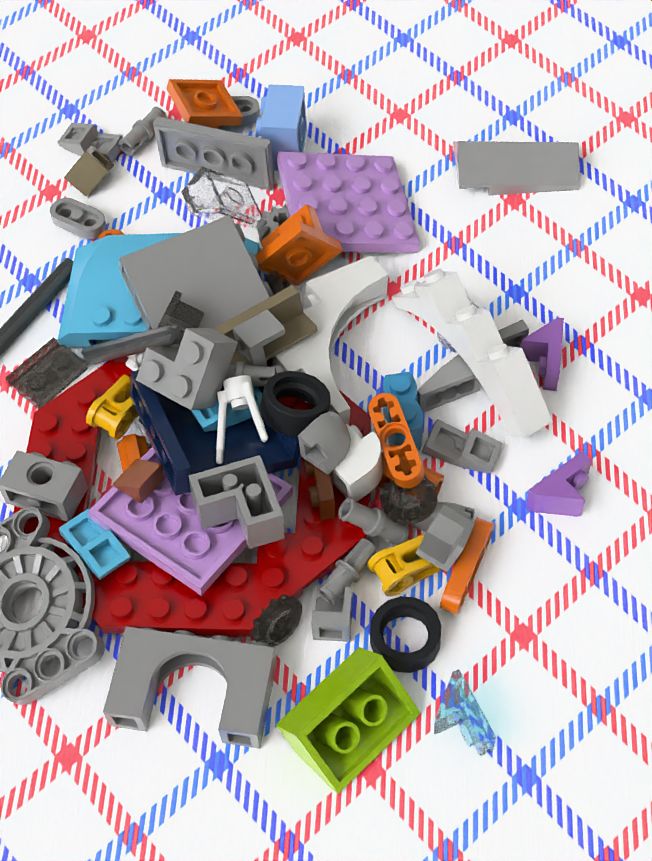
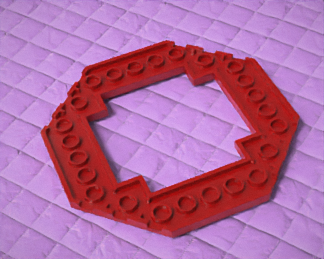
M127 356L109 360L34 412L26 453H40L47 459L61 463L68 461L74 463L83 471L88 489L72 519L89 507L102 431L101 427L97 426L94 428L86 423L88 410L93 402L111 388L124 374L131 377V372L133 371L126 366V361L129 359ZM272 358L266 361L268 367L272 366ZM339 390L350 407L349 426H356L363 437L371 433L370 415ZM284 397L277 399L281 404L291 409H313V406L299 398ZM300 454L295 533L284 532L285 539L258 546L257 563H231L202 596L151 561H127L101 580L90 570L95 586V606L92 619L103 633L124 634L127 626L153 628L157 631L174 633L177 630H185L195 635L252 637L264 627L263 623L278 611L280 613L300 598L303 595V590L317 579L320 581L336 568L335 563L350 553L361 539L365 538L368 540V535L364 534L362 528L339 518L340 506L347 498L333 483L335 519H320L319 507H312L309 486L315 485L314 478L306 476L304 458ZM369 494L361 498L357 503L369 507ZM15 506V507H14L13 514L16 513V512H18L19 510H21V509H23V508H20V507H16V506ZM47 516L50 522V529L46 538H52L69 546L59 532V527L67 523V521ZM32 517L26 521L24 525L25 534L36 530L39 523L38 517ZM55 547L54 553L60 557L70 556L66 551ZM76 565L74 570L79 576L80 582H84L82 571ZM83 593L82 608L84 609L86 604V593Z

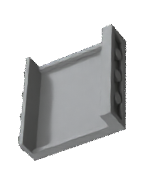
M230 215L120 257L118 269L147 331L167 325H178L181 328L180 334L183 337L186 328L214 329L273 296L269 284L266 281L262 282L257 272L259 271V265L255 255L252 252L248 253L243 243L245 242V236L242 228L238 223L234 224ZM181 342L170 346H173L174 348L178 349L180 347Z

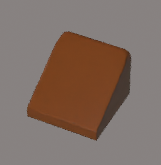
M136 459L115 480L113 486L142 504L165 479L163 468L156 462Z

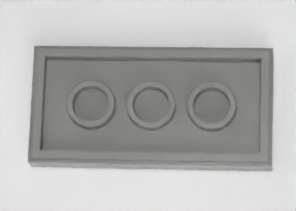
M156 117L153 126L162 167L272 191L275 178L271 140L169 118Z

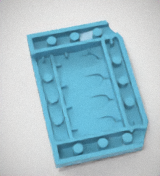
M181 233L108 235L77 248L57 339L61 348L89 347L93 345V340H115L147 331L118 269L119 259L122 256ZM245 238L243 243L248 253L252 252L256 255L261 251L258 242Z

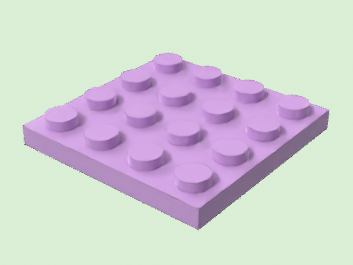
M279 151L276 161L290 217L305 204L315 208L323 233L339 240L343 249L342 252L417 253L420 242L393 156Z
M153 447L140 459L156 462L161 465ZM164 470L165 479L142 504L113 486L88 511L89 518L106 531L110 529L117 539L201 596L247 546L238 519L202 529L192 501L191 492L175 496ZM269 473L270 482L279 505L282 507L293 495V486L276 475Z

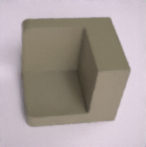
M91 145L64 176V179L84 196H89L114 167V164Z

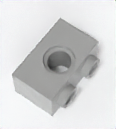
M17 450L0 478V492L6 504L20 508L34 507L46 516L67 522L72 519L88 489L83 471L77 465L68 461L61 463L47 459L44 455L36 452L30 454Z

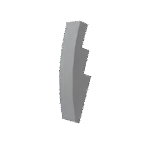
M522 319L498 330L503 344L520 348L521 341L529 334V328ZM458 354L443 365L418 389L417 402L422 412L425 413L480 391L481 383Z

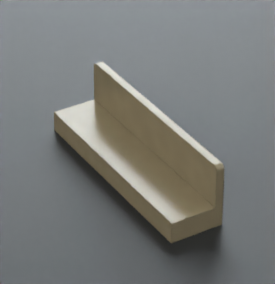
M293 285L214 328L219 333L235 340L232 328L268 309L284 326L285 334L263 346L266 361L318 331L317 325L303 312L300 293ZM236 346L230 364L236 365L237 361H243L245 365H249L238 352Z

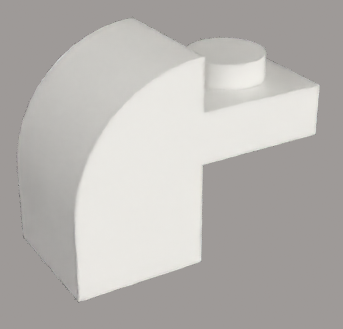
M346 423L351 437L350 449L343 461L330 473L331 482L346 498H351L357 502L374 490L382 478L381 445L374 431L363 437L356 426H349Z

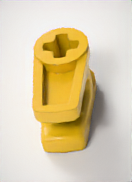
M124 374L101 397L97 398L89 408L86 416L87 424L94 428L99 426L107 430L109 436L116 440L121 439L125 435L133 420L139 416L129 397V376Z
M424 534L394 547L385 548L369 559L367 567L371 573L377 574L382 582L381 588L385 596L392 597L398 595L408 587L442 570L416 554Z

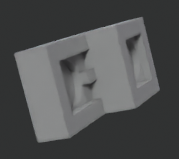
M71 123L57 143L59 147L79 156H82L92 145L113 163L121 152L119 147L122 145H118V142L123 136L98 133L94 124Z
M437 419L430 430L422 452L462 468L490 474L494 469L503 443L474 428L469 433H466Z

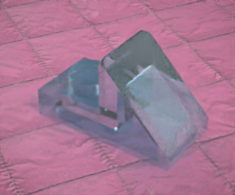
M457 669L451 674L436 715L434 735L462 723L459 725V729L468 747L474 746L479 757L494 751L496 735L460 669Z

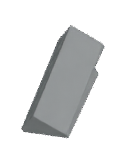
M453 141L459 189L487 187L488 196L579 190V142Z

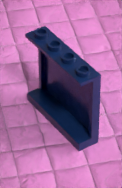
M138 371L131 372L130 398L175 496L191 492L188 475L258 455L262 458L267 474L297 467L300 452L298 437L288 436L275 431L262 418L268 435V440L262 442L253 417L226 427L223 463L218 465L216 463L217 430L204 432L190 409L136 381ZM258 387L263 394L264 387Z

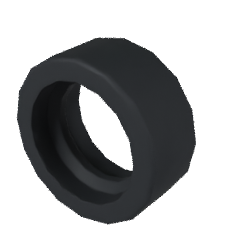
M296 371L280 372L270 377L264 386L260 414L265 423L275 431L288 436L298 437L312 421L329 411L331 403L330 392L323 382L312 375ZM284 397L299 398L313 406V409H291L281 404L277 399Z
M400 596L387 600L377 608L371 619L370 645L374 653L383 656L391 670L401 673L416 672L426 668L435 660L440 650L442 625L437 612L427 602L415 597ZM400 617L414 618L426 626L428 640L420 650L410 653L398 652L389 648L385 643L383 633L386 625L391 620Z

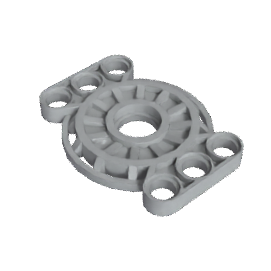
M34 507L23 508L0 522V536L6 535L8 538L7 546L0 552V672L5 674L0 688L5 699L18 705H27L95 665L101 660L105 650L103 639L88 629L95 606V586L91 572L73 549L62 542L46 538L50 529L49 519ZM38 517L39 523L36 530L25 534L24 525L29 518ZM55 547L66 551L70 556L60 557L54 553ZM76 565L82 571L84 582H80L79 576L74 570ZM38 589L42 593V604L38 613L27 622H19L13 610L17 597L25 590ZM83 593H86V604L82 615ZM85 638H91L93 640L91 653L85 657H79L77 653L79 643ZM58 657L61 662L59 672L55 676L47 677L45 673L47 662L51 658ZM26 677L28 679V689L23 695L16 697L13 693V685L19 678Z

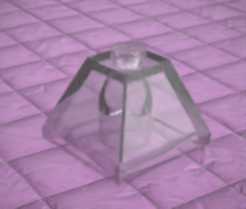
M204 166L199 169L181 191L187 204L186 208L196 217H204L215 221L230 215L234 224L238 223L241 226L257 228L258 220H261V211L248 184Z

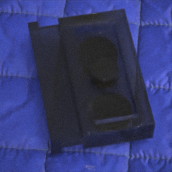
M53 337L5 377L8 386L16 389L18 394L39 409L54 399L83 374L88 367L86 361L65 345H59L57 339Z

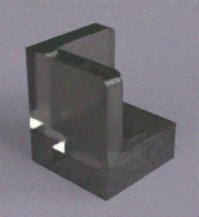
M176 290L158 324V328L167 325H178L181 328L180 334L183 337L186 328L199 327L204 313L182 302V293Z

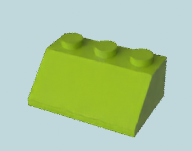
M358 647L275 725L294 752L335 793L339 794L421 712L383 656Z

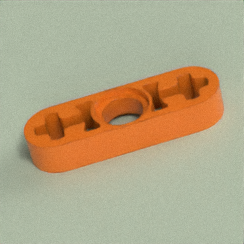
M380 393L374 396L368 404L370 418L394 482L402 488H413L424 477V468L398 399L390 393ZM384 406H387L393 421L386 424L380 409ZM394 433H401L406 437L404 443L398 447H390L386 444L387 438ZM406 456L412 471L410 475L406 476L399 458Z
M478 517L475 519V525L467 543L457 559L440 602V609L456 615L459 614L494 530L495 523Z

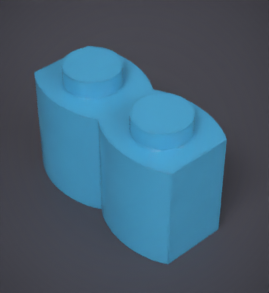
M410 372L385 375L383 379V393H390L398 399L417 451H420L423 439V412L417 402L416 381ZM384 406L383 413L388 423L393 422L387 406ZM394 433L388 437L389 443L397 446L402 445L406 438L401 433Z

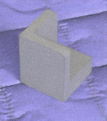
M268 309L232 328L235 341L238 342V352L252 366H267L263 346L285 334L284 326Z
M443 504L427 528L416 554L448 572L463 551L475 522Z
M345 586L344 598H339L335 605L329 604L321 596L317 597L315 610H312L311 627L313 640L350 642L353 612L352 586Z

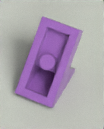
M557 317L521 341L520 348L523 349L527 361L539 362L538 376H544L543 390L557 391L564 318Z
M581 451L529 489L526 508L530 512L573 517L581 516L585 499L578 490L584 487L589 480L588 474L592 460Z

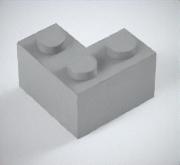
M186 328L179 350L173 346L146 347L136 381L190 410L215 407L218 400L217 392L221 391L238 342L212 328Z
M260 455L188 475L192 501L202 529L238 519L249 549L285 539L284 516Z

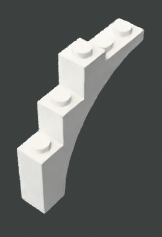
M371 255L306 281L305 297L303 298L305 309L303 312L317 325L318 331L272 357V366H276V374L286 371L304 372L323 382L330 392L331 403L329 411L337 413L348 425L350 407L336 386L330 369V354L338 336L350 321L366 308L387 297L389 274Z
M442 268L432 270L423 276V282H418V280L409 281L400 287L401 292L392 296L396 308L409 311L420 317L453 346L485 389L508 434L527 438L553 422L523 349L503 344L489 309L474 308L470 304L457 271H443Z

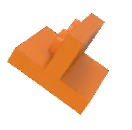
M168 80L166 90L185 122L216 129L219 126H240L243 115L222 80Z
M305 204L261 240L263 249L255 257L259 270L299 286L339 255L343 249L339 240L323 233L315 208Z

